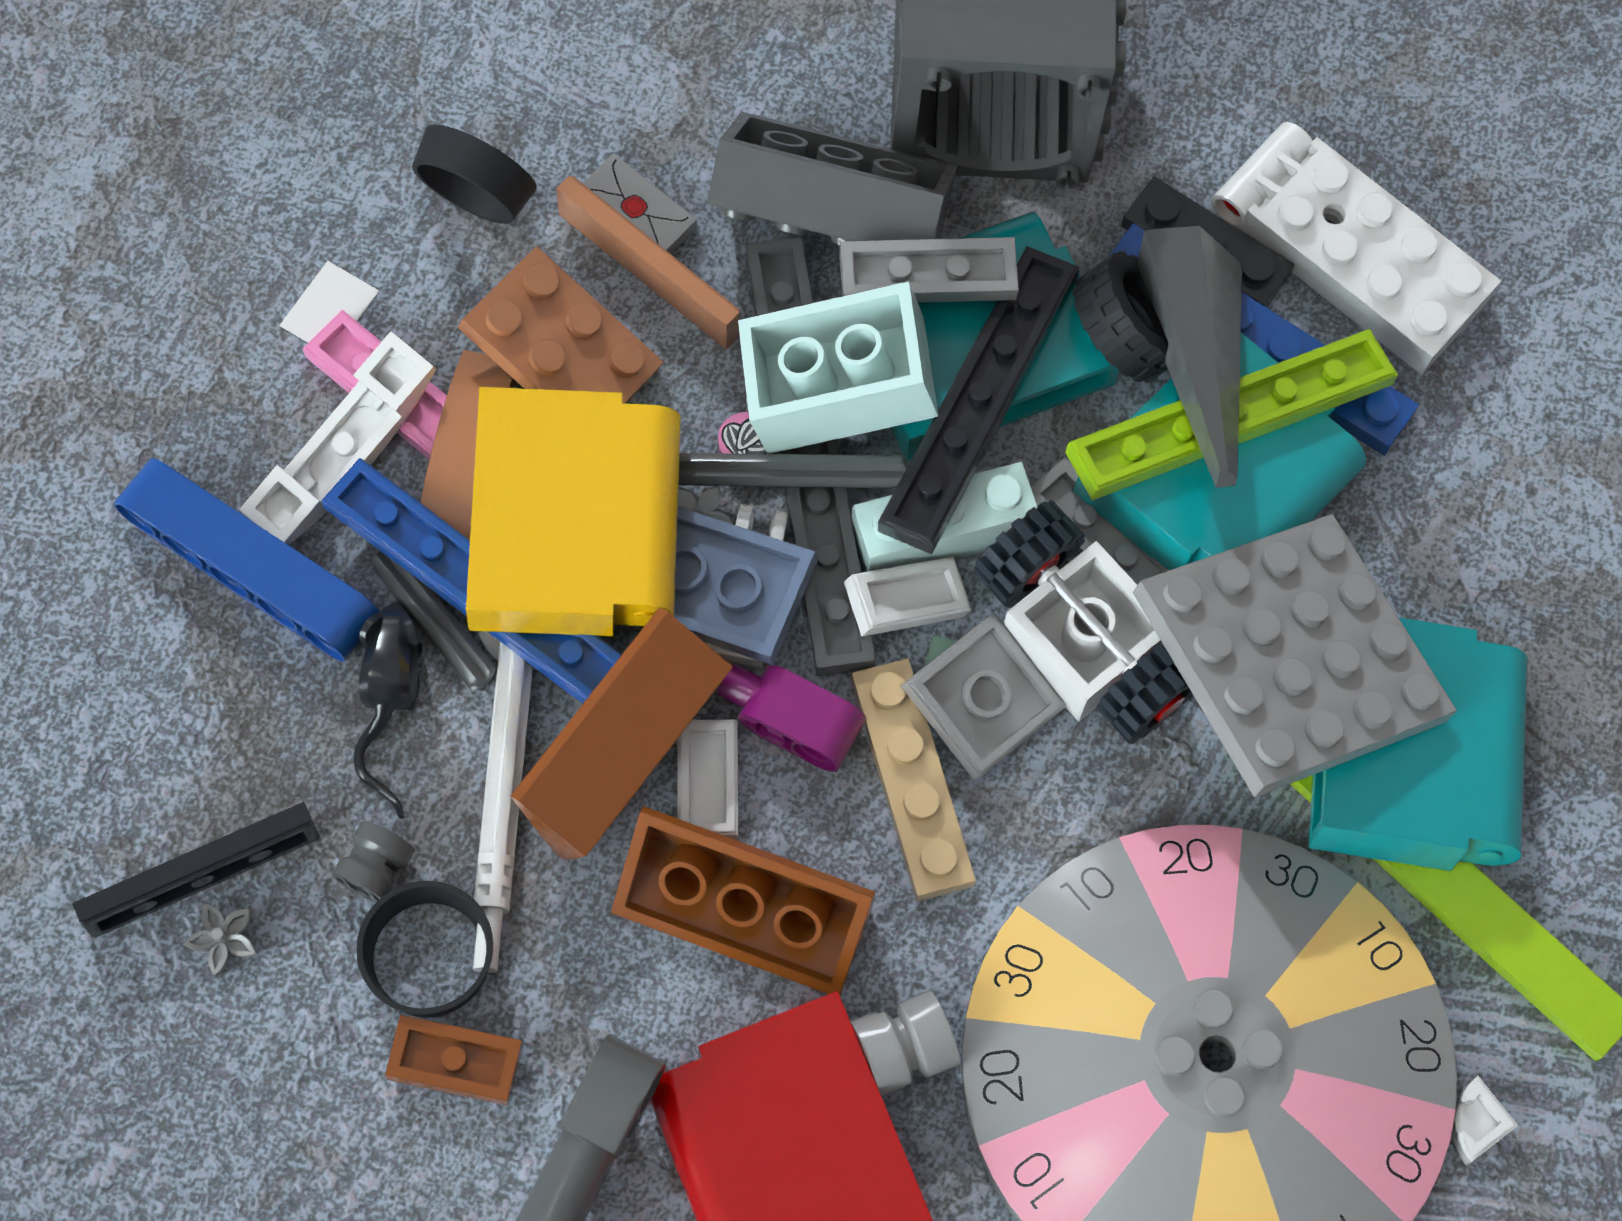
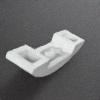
M390 331L353 375L359 380L356 386L288 466L283 470L276 465L239 510L254 523L287 545L291 544L327 512L323 508L321 500L353 464L361 458L371 465L380 455L419 401L436 368Z

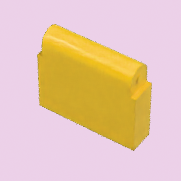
M479 387L466 599L469 631L613 636L614 625L645 626L659 607L674 616L681 416L677 411L660 405L622 404V393Z

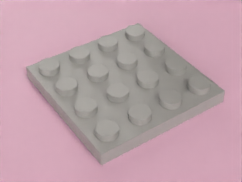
M1333 514L1141 580L1133 591V595L1254 798L1446 723L1457 711Z

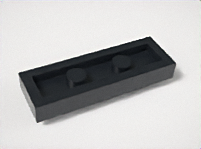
M1153 176L1125 213L1121 223V227L1127 231L1133 223L1144 230L1200 226L1240 262L1242 268V292L1266 308L1289 278L1295 265L1155 176Z

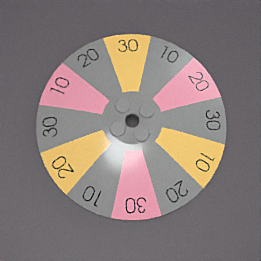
M1176 825L1148 829L1118 837L1094 847L1061 866L1043 880L1016 907L999 930L983 960L971 991L964 1020L961 1046L962 1092L973 1141L989 1180L1006 1208L1017 1221H1413L1426 1202L1441 1171L1450 1143L1456 1111L1457 1071L1454 1042L1448 1015L1437 984L1422 954L1402 925L1363 885L1331 862L1303 847L1277 837L1242 828L1217 825ZM1210 1040L1224 1043L1232 1054L1231 1068L1221 1073L1207 1069L1202 1064L1199 1056L1201 1044Z

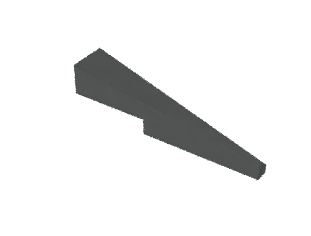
M1200 226L1145 230L1137 267L1169 343L1165 363L1215 487L1235 486L1238 478L1241 264Z

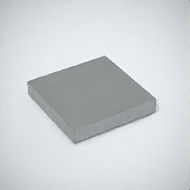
M994 612L901 685L973 780L985 774L1066 707L1063 700Z

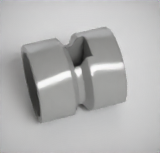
M930 990L898 1002L895 1018H891L883 1011L881 1013L873 1012L850 1021L881 1097L901 1090L906 1085L912 1083L913 1071L915 1070L928 1079L960 1066V1056L951 1027L938 999Z

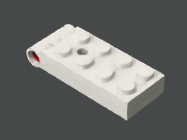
M1283 122L1211 198V205L1217 216L1294 263L1295 265L1292 270L1294 275L1362 329H1370L1376 340L1420 375L1427 371L1488 303L1501 283L1499 278L1321 139L1316 137L1312 141L1310 136L1301 127L1291 122ZM1325 219L1330 220V221L1334 222L1335 224H1331V223L1327 222Z

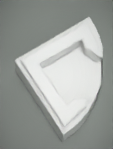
M1479 1076L1463 1089L1456 1101L1452 1136L1457 1152L1466 1166L1518 1127V1124Z

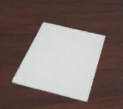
M327 261L279 326L309 343L341 310H344L354 320L358 321L379 290Z

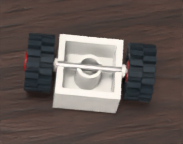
M1053 500L1049 502L1044 501L1037 508L1033 507L1028 510L1024 518L1015 520L1007 532L1003 531L996 538L997 542L987 547L983 552L985 555L976 562L975 565L977 567L974 568V573L1006 608H1011L1007 611L1004 626L1066 704L1065 708L1073 717L1080 722L1097 708L1129 744H1134L1139 739L1146 737L1152 729L1155 730L1162 725L1167 717H1171L1178 711L1177 708L1185 704L1192 697V692L1133 595L1137 584L1097 541L1069 562L1068 560L1079 552V547L1084 544L1086 536Z

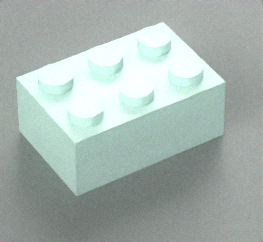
M909 281L738 320L749 421L767 454L938 417L924 316Z

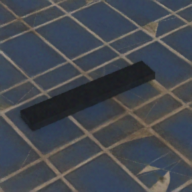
M1027 246L1017 263L1019 291L1016 300H1000L996 302L938 410V417H935L931 422L878 521V532L929 554L933 553L1079 276V266Z

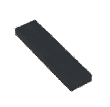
M301 802L73 902L72 905L81 925L92 937L97 938L318 840L317 838L320 835L305 802Z

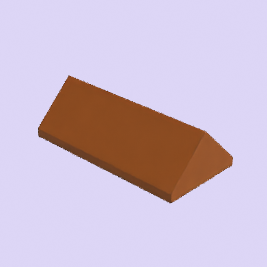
M660 607L510 796L553 852L564 860L582 858L589 854L733 668L673 615Z
M643 806L639 813L611 913L826 994L838 991L839 995H841L872 913L875 891Z

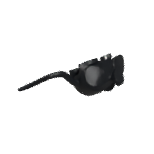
M396 602L386 606L379 613L371 615L365 621L359 633V640L366 644L359 675L360 701L366 708L375 709V716L358 739L354 748L353 761L358 777L366 785L391 802L398 818L403 819L404 811L399 799L389 788L367 771L364 763L366 748L382 733L393 711L412 710L419 693L420 679L417 660L423 653V646L418 641L417 631L404 606Z

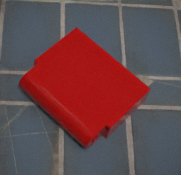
M838 991L698 1046L697 1060L663 1073L650 1103L696 1221H933Z

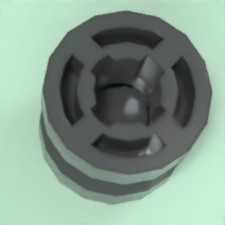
M362 821L352 837L355 845L349 856L340 858L331 875L345 888L376 903L381 897L394 889L392 882L395 875L394 872L408 865L415 849L407 841L390 830L372 822Z

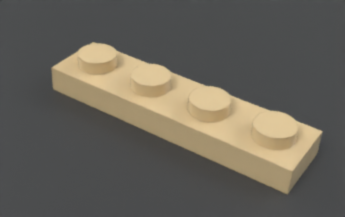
M909 658L852 672L851 683L859 710L866 716V722L864 723L865 731L916 902L974 887L976 879L928 721L901 687L904 682L914 675Z

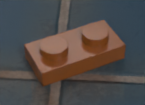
M400 1015L385 1077L389 1081L509 1106L523 1042L518 1039Z

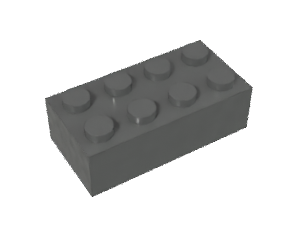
M741 111L720 138L707 205L721 208L723 215L736 220L749 221L753 220L754 217L774 221L778 229L791 234L804 235L808 234L809 231L829 235L831 236V241L839 246L840 242L939 239L944 227L958 166Z

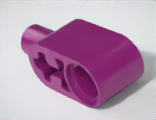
M735 663L731 665L733 668L721 682L718 695L743 708L738 716V720L745 728L760 738L820 769L829 772H837L866 722V716L861 710L845 699L782 667L768 665L760 677Z

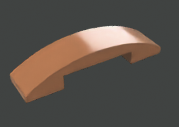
M463 350L439 420L420 503L470 540L479 387L515 388L516 381L487 354Z

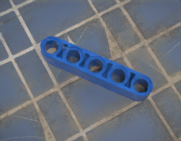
M150 458L113 503L116 510L138 529L338 661L345 662L360 642L359 633L365 621L371 615L380 612L369 599L356 589L160 460Z

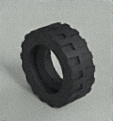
M1119 251L1117 254L1114 252L1077 279L1075 282L1076 287L1073 289V297H1075L1076 302L1074 304L1075 309L1080 316L1084 330L1087 331L1092 339V343L1097 350L1101 351L1105 359L1111 365H1114L1124 376H1129L1139 383L1142 381L1148 383L1168 370L1165 357L1169 343L1137 267L1138 258L1134 255L1129 256L1126 252Z

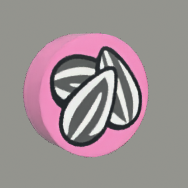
M749 412L734 414L721 425L718 432L719 454H767L749 421Z

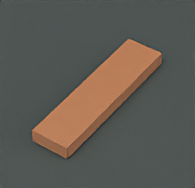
M569 175L556 188L558 210L562 218L724 349L727 350L740 337L738 324L740 310L577 178Z

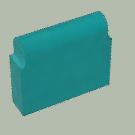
M1033 211L957 238L1014 237L1016 264L1028 246L1075 265L1066 245L1055 249L1042 220ZM1073 289L1000 427L1115 385L1119 370L1105 359V356L1099 349L1097 350L1089 334L1084 330L1080 316L1075 309L1074 304L1076 302L1075 297H1073ZM997 301L918 303L925 321L937 410H939ZM934 418L891 427L907 462L913 458Z
M1241 333L1240 377L1278 363ZM1172 378L1130 419L1179 401L1180 397ZM1332 408L1238 444V478L1235 486L1216 488L1205 459L1202 458L1093 501L1079 476L1072 492L1085 503L1093 506L1096 512L1149 557L1152 556L1170 571L1313 521L1365 467L1366 456L1359 442L1330 418L1335 410Z
M1398 617L1457 711L1446 723L1314 774L1308 848L1452 871L1459 861L1488 866L1514 863L1521 858L1528 657L1525 652L1512 646L1477 641V630Z

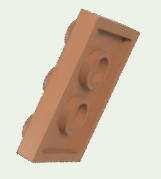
M537 246L461 320L458 326L461 332L524 389L622 393V404H626L664 363Z

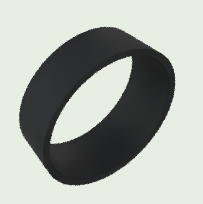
M433 124L426 127L412 164L415 175L442 198L473 215L496 223L509 224L513 222L537 189L536 183L530 174L509 156L477 137L444 125Z
M437 881L408 883L391 890L381 897L365 916L357 938L356 954L358 967L369 989L377 998L390 1007L416 1017L446 1015L468 1003L483 985L493 955L491 926L480 905L461 889ZM435 903L452 907L467 916L476 928L477 923H479L484 932L486 957L480 975L464 994L441 1006L414 1008L395 1002L381 987L374 969V950L381 931L394 916L412 906Z

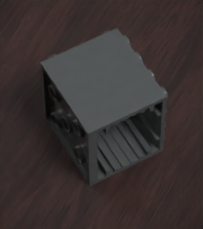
M896 0L890 149L958 166L956 175L1054 180L1056 185L1061 188H1065V181H1068V189L1079 186L1080 182H1088L1093 161L1102 162L1104 134H1109L1111 106H1116L1119 77L1124 75L1126 42L1118 40L1119 26H1123L1125 21L1126 0Z

